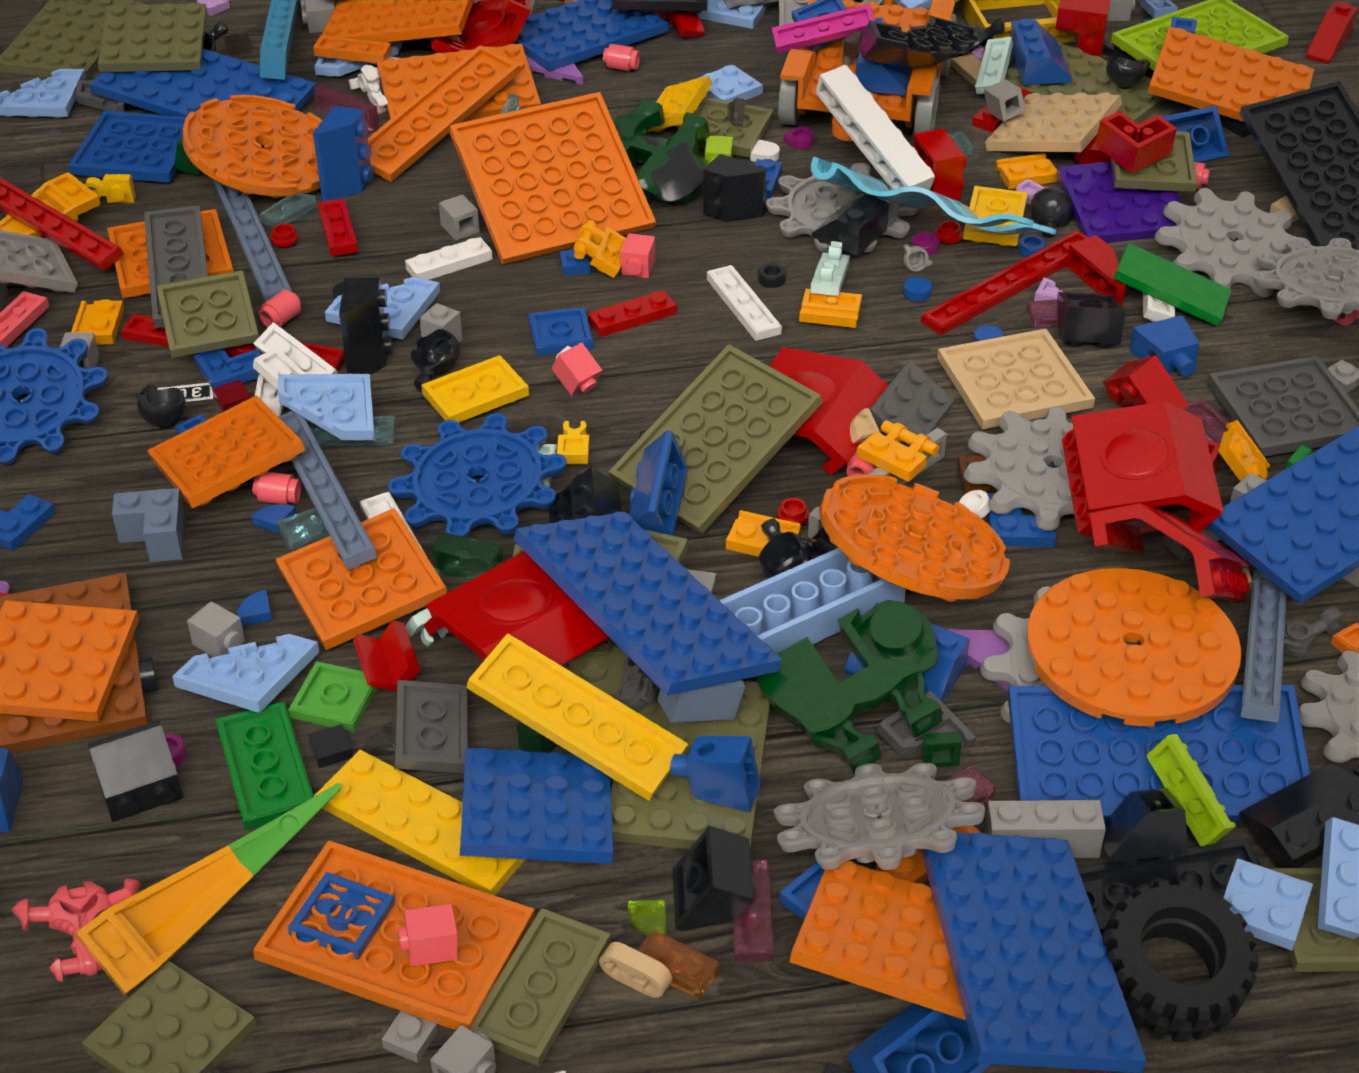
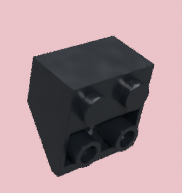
M591 466L583 474L577 475L564 490L556 493L554 505L549 508L550 523L622 512L619 484Z
M1168 788L1130 792L1104 823L1106 830L1102 847L1112 862H1117L1121 865H1133L1138 863L1140 859L1153 857L1156 860L1168 861L1176 859L1179 854L1189 853L1185 809Z

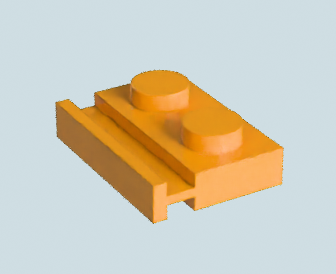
M1045 153L996 160L995 169L1000 172L999 175L1008 189L1016 188L1018 184L1027 179L1039 185L1058 182L1056 176L1057 169L1050 159H1046Z
M806 288L799 322L856 328L862 301L861 294L840 292L839 296L810 293L811 289Z
M105 299L94 301L93 304L81 301L71 332H94L97 344H114L125 310L123 301Z
M1238 420L1226 424L1228 431L1223 434L1218 450L1220 455L1240 482L1250 473L1266 480L1268 476L1267 468L1270 467L1266 458Z
M740 510L739 517L735 520L726 539V549L759 557L761 550L769 542L768 537L762 532L761 525L773 517ZM775 518L779 522L780 532L790 531L800 536V523Z

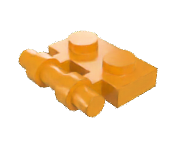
M588 220L581 227L579 232L580 238L575 242L574 256L577 259H583L585 255H589L592 257L591 265L600 272L614 278L621 267V251L626 238L609 227L602 231L596 227V223L593 220Z
M885 420L881 426V431L888 435L884 436L875 431L857 447V457L909 482L926 467L927 456L924 453L935 456L939 451V445L931 442V438L922 433L917 435L908 431L907 426L899 422L894 424ZM900 442L907 443V444H909V445H911V446H910V447H907V446L901 444Z

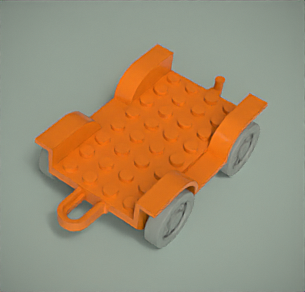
M808 0V4L818 0ZM842 0L846 9L870 4L874 19L882 17L883 23L900 26L902 28L901 31L908 32L911 27H925L929 15L956 22V15L952 14L956 0H932L930 10L922 7L913 9L893 5L894 0H884V5H879L875 2L858 3L853 0ZM860 34L849 36L817 51H812L810 46L790 49L780 74L778 119L781 124L797 125L800 115H805L806 110L830 112L815 93L819 77L823 73L847 65L852 73L856 75V64L860 54L859 47L863 39L860 38ZM952 58L928 67H913L906 96L870 93L880 108L887 113L889 119L905 121L906 127L911 128L915 117L914 134L932 131L936 123L940 76L947 77L949 75ZM833 117V136L840 140L853 141L836 118Z

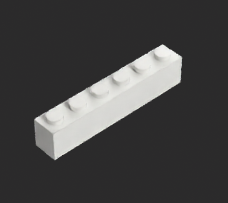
M844 65L821 74L815 93L892 190L907 186L922 187L930 190L935 178L933 171L924 163L916 149L908 143L902 132L896 128L888 118L887 113L880 108L873 99L872 94L864 88L858 77L852 73L848 66Z

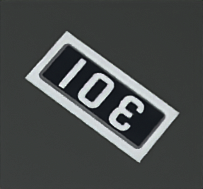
M209 383L157 388L158 390L178 388L183 392L186 402L213 399V391Z

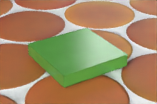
M316 661L288 709L289 717L328 727L342 724L345 731L355 732L378 688L367 684L363 671Z

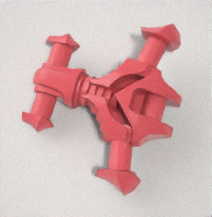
M126 878L124 880V888L107 894L104 888L94 884L92 881H84L83 887L67 889V885L58 888L55 895L50 899L48 906L30 907L29 900L25 898L16 903L12 912L21 921L23 930H29V922H49L51 929L65 932L73 937L74 941L70 947L73 954L77 957L65 960L55 958L50 966V970L55 975L57 981L63 982V976L76 973L94 976L103 969L78 940L76 932L109 907L139 893L142 884L135 879Z

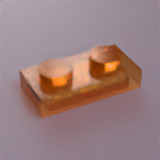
M654 929L637 950L661 962L669 969L673 977L670 985L699 1000L720 972V962Z

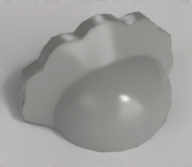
M907 244L903 245L905 251L903 262L909 270L921 271L926 266L932 265L933 261L929 259V255L924 248L920 246L910 247Z

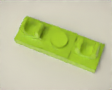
M1177 734L1168 735L1146 757L1164 787L1169 789L1185 809L1186 823L1199 845L1215 844L1234 829L1236 825L1234 822H1230L1224 812L1226 808L1219 804L1215 793L1197 766V761L1192 760L1187 751V745L1181 742Z

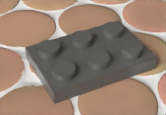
M909 360L870 407V411L880 430L883 422L887 420L894 424L899 422L907 426L908 431L917 435L920 433L927 435L954 399L914 362ZM900 442L901 444H903V445H905V446H907V447L911 446V445H909V444H907V443Z
M397 680L394 769L464 773L465 749L468 748L467 685Z

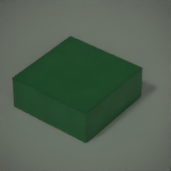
M960 731L924 734L921 755L922 763H931L936 767L959 766L962 747Z

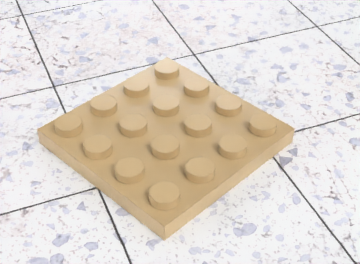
M1107 92L1098 95H1087L1086 93L1040 95L1039 93H1031L1023 99L1025 112L1002 122L985 141L986 150L1082 152L1098 133L1100 120L1115 113L1122 105L1121 95H1111Z
M1046 328L938 349L937 359L982 430L999 427V419L1006 411L1017 412L1022 418L1029 421L1044 418L1047 412L1054 407L1062 408L1066 413L1094 407V396Z

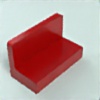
M392 620L380 639L357 634L353 639L366 682L369 686L396 692L397 680L412 681L420 670L407 630L402 622Z

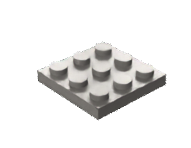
M0 230V283L7 284L12 282L23 284L29 288L42 287L55 292L67 291L75 293L78 282L58 244L48 238Z

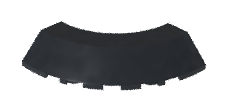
M931 15L928 16L925 27H911L908 32L901 31L902 28L900 26L869 20L859 51L863 59L906 67H928L972 49L978 40V31L975 27Z

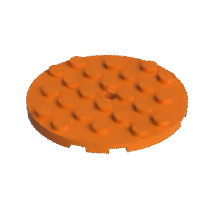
M230 95V100L219 101L217 98L208 100L200 104V109L195 112L191 111L186 117L182 132L183 148L191 162L212 179L240 190L244 194H258L272 198L301 195L320 189L313 132L322 120L311 112L306 115L295 110L296 105L274 98L256 95Z
M872 474L852 475L835 481L831 489L827 488L820 504V520L829 536L830 542L843 551L852 564L863 567L888 582L914 592L942 598L949 602H954L956 599H979L995 592L1001 586L1010 566V559L1004 555L1005 544L988 523L961 503L955 502L952 505L937 498L938 491L914 483L913 488L897 484V478Z
M1128 568L1098 569L1066 578L1048 589L1039 598L1030 614L1027 627V653H1030L1034 661V670L1042 682L1059 698L1082 712L1100 719L1103 714L1124 719V725L1154 726L1155 721L1174 720L1178 724L1204 715L1220 704L1230 693L1240 667L1241 646L1238 635L1229 618L1216 603L1207 598V596L1201 597L1198 590L1182 580H1176L1144 570ZM1139 641L1141 642L1140 645H1130V646H1129V645L1126 644L1127 642H1133V643H1138Z

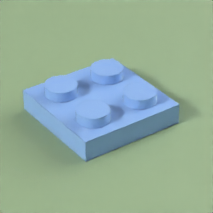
M733 64L702 76H709L713 84L706 93L708 98L740 103L763 93V84Z
M1237 858L1223 898L1232 904L1230 910L1234 914L1239 912L1247 922L1244 929L1245 932L1251 931L1257 939L1293 950L1313 884Z

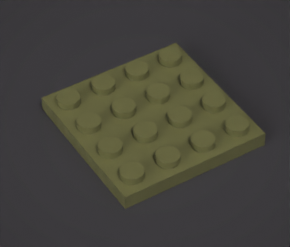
M206 4L107 5L98 59L99 72L201 70L207 18Z

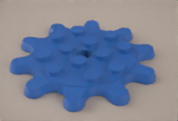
M35 328L26 333L23 343L18 347L5 348L0 343V464L4 466L12 465L16 462L19 452L24 447L36 444L42 445L43 449L50 454H58L64 449L65 439L61 433L64 428L73 423L93 424L98 420L99 407L95 403L86 401L84 397L90 391L105 386L108 373L103 367L85 369L78 365L87 355L88 345L85 340L73 339L60 348H51L47 346L48 335L46 331L41 328ZM22 394H29L26 398L21 399V401L18 402L17 398H19Z
M493 413L487 416L483 425L475 430H465L457 421L446 420L438 425L437 430L441 438L436 444L432 446L409 444L402 448V459L406 464L415 468L409 475L390 480L387 487L395 498H413L417 500L414 506L409 508L404 514L406 522L412 528H421L433 521L447 522L446 534L456 543L465 541L473 528L485 524L495 526L503 535H512L519 525V519L516 515L518 511L527 507L549 509L554 505L556 492L542 485L541 482L546 478L562 474L566 467V458L560 454L543 455L537 451L545 444L548 436L547 430L542 426H532L524 432L511 433L506 430V416L500 413ZM478 475L484 476L479 479L480 482H476V479L472 478Z

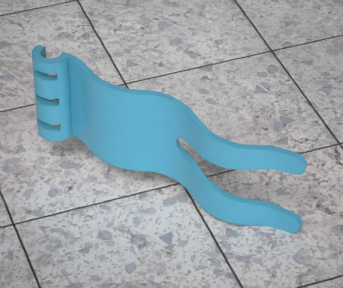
M813 157L811 162L812 173L820 180L854 192L864 191L870 195L907 208L918 209L938 204L948 215L956 220L994 234L1014 235L1036 230L1056 235V229L1035 224L1033 220L1012 214H996L985 218H978L963 203L928 189L907 186L889 190L877 178L840 164L831 163L817 157ZM1006 222H1018L1007 226H995Z

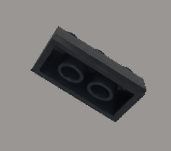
M380 277L344 278L339 319L347 374L372 375L387 365L388 354H393L392 336L387 337V331H390L389 313H384V307H387V290L381 289Z
M1330 763L1239 812V816L1276 868H1298L1323 854L1325 822L1330 818L1335 817L1359 825V777Z

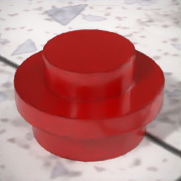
M947 220L939 224L935 235L943 244L952 245L963 238V231L959 223Z
M279 224L272 230L271 242L280 248H289L298 241V233L290 224Z
M788 498L779 506L777 517L778 519L802 525L809 518V509L803 500Z

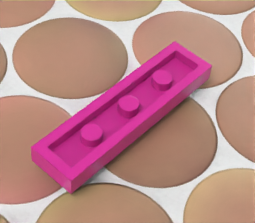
M867 4L773 27L772 33L777 54L790 51L791 48L799 49L865 33L869 20L875 21L871 5Z

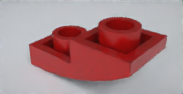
M685 10L667 13L670 24L677 25L680 37L702 38L705 30L696 13H690Z

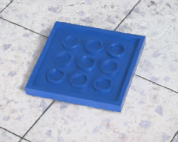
M103 111L68 164L69 173L83 177H104L105 174H131L132 181L143 180L170 183L178 170L174 166L177 141L182 135L186 117Z
M466 748L460 856L612 864L613 838L610 777L574 754Z

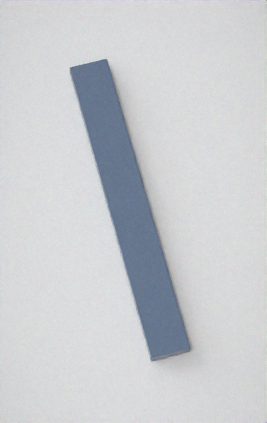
M215 180V189L264 302H267L282 290L292 292L249 195Z
M294 411L279 416L304 444L306 450L298 454L291 462L347 570L377 558L374 546L305 418Z
M1254 570L1241 717L1278 723L1287 593L1259 570Z

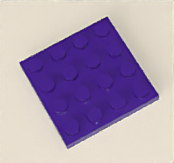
M1111 162L1057 167V179L1061 188L1072 199L1073 215L1082 234L1088 237L1097 235L1106 243L1155 238V233L1163 226H1177L1173 220L1163 214V210L1169 202L1177 201L1181 203L1176 191L1114 188Z

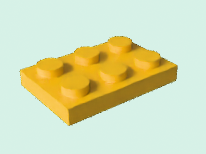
M709 76L666 87L656 101L663 107L665 122L662 126L652 127L647 132L654 131L658 133L667 127H680L683 123L684 115L687 112L693 114L698 109V105L706 97V93L713 85Z
M974 186L969 208L978 218H985L996 214H1012L1023 217L1028 192ZM1006 222L995 226H1007L1018 222ZM965 223L963 239L977 243H995L1001 246H1017L1020 233L1014 235L994 234Z
M500 355L421 385L422 394L445 421L454 420L458 423L529 396V386Z

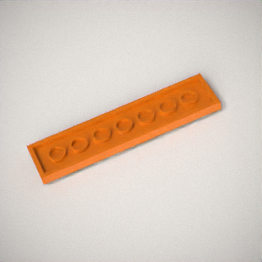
M479 45L368 137V144L371 146L370 163L374 173L392 182L450 133V125L464 121L520 73V65Z

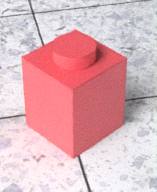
M628 233L621 251L622 275L649 278L656 259L655 236Z
M583 343L560 353L551 368L571 396L581 391L583 393L591 391L598 384L597 379L602 372V369Z
M452 904L404 910L405 927L398 928L400 951H408L410 966L458 960L457 930Z

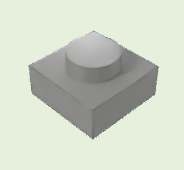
M1340 360L1328 368L1346 393L1359 386V369L1352 364Z
M400 1011L381 1039L383 1049L418 1063L437 1035L438 1026L437 1023Z

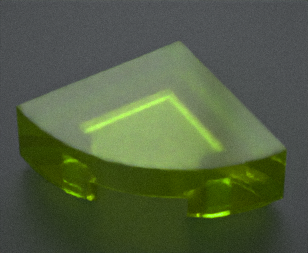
M665 900L627 901L628 915L634 927L646 936L666 940Z

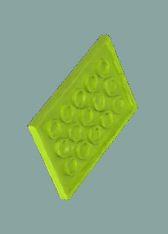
M1207 0L1114 32L1111 36L1113 44L1136 58V60L1147 59L1153 71L1155 70L1169 26L1171 27L1172 17L1196 19L1195 34L1205 35L1221 42L1232 43L1235 46L1248 50H1256L1262 54L1287 45L1289 38L1282 31L1231 0Z

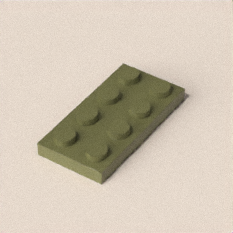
M541 908L491 989L470 1030L485 1034L491 1040L494 1049L540 1067L597 969L599 958L610 945L611 934Z

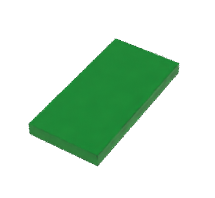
M1128 243L1113 277L1119 282L1215 326H1218L1223 318L1232 291L1131 243Z
M284 701L268 705L260 713L249 710L215 719L245 830L265 825L314 797Z

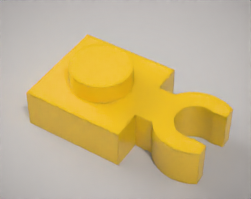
M105 174L103 181L96 177H89L85 183V186L96 189L92 191L99 198L106 196L107 203H134L136 198L131 174Z
M569 421L563 423L564 435H558L557 454L563 455L566 458V464H588L590 442L585 421H581V426L576 429L569 427Z

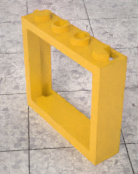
M960 0V10L968 24L977 25L984 29L991 24L987 23L980 10L1045 4L1053 18L1035 20L1056 40L1062 43L1076 42L1077 33L1055 30L1060 0ZM1005 22V31L995 34L993 38L1010 37L1011 22Z

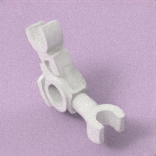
M364 65L361 68L362 73L358 74V78L348 80L351 90L361 88L363 92H367V96L373 104L377 115L387 113L385 106H387L388 102L386 97L380 92L377 80L378 74L372 65Z

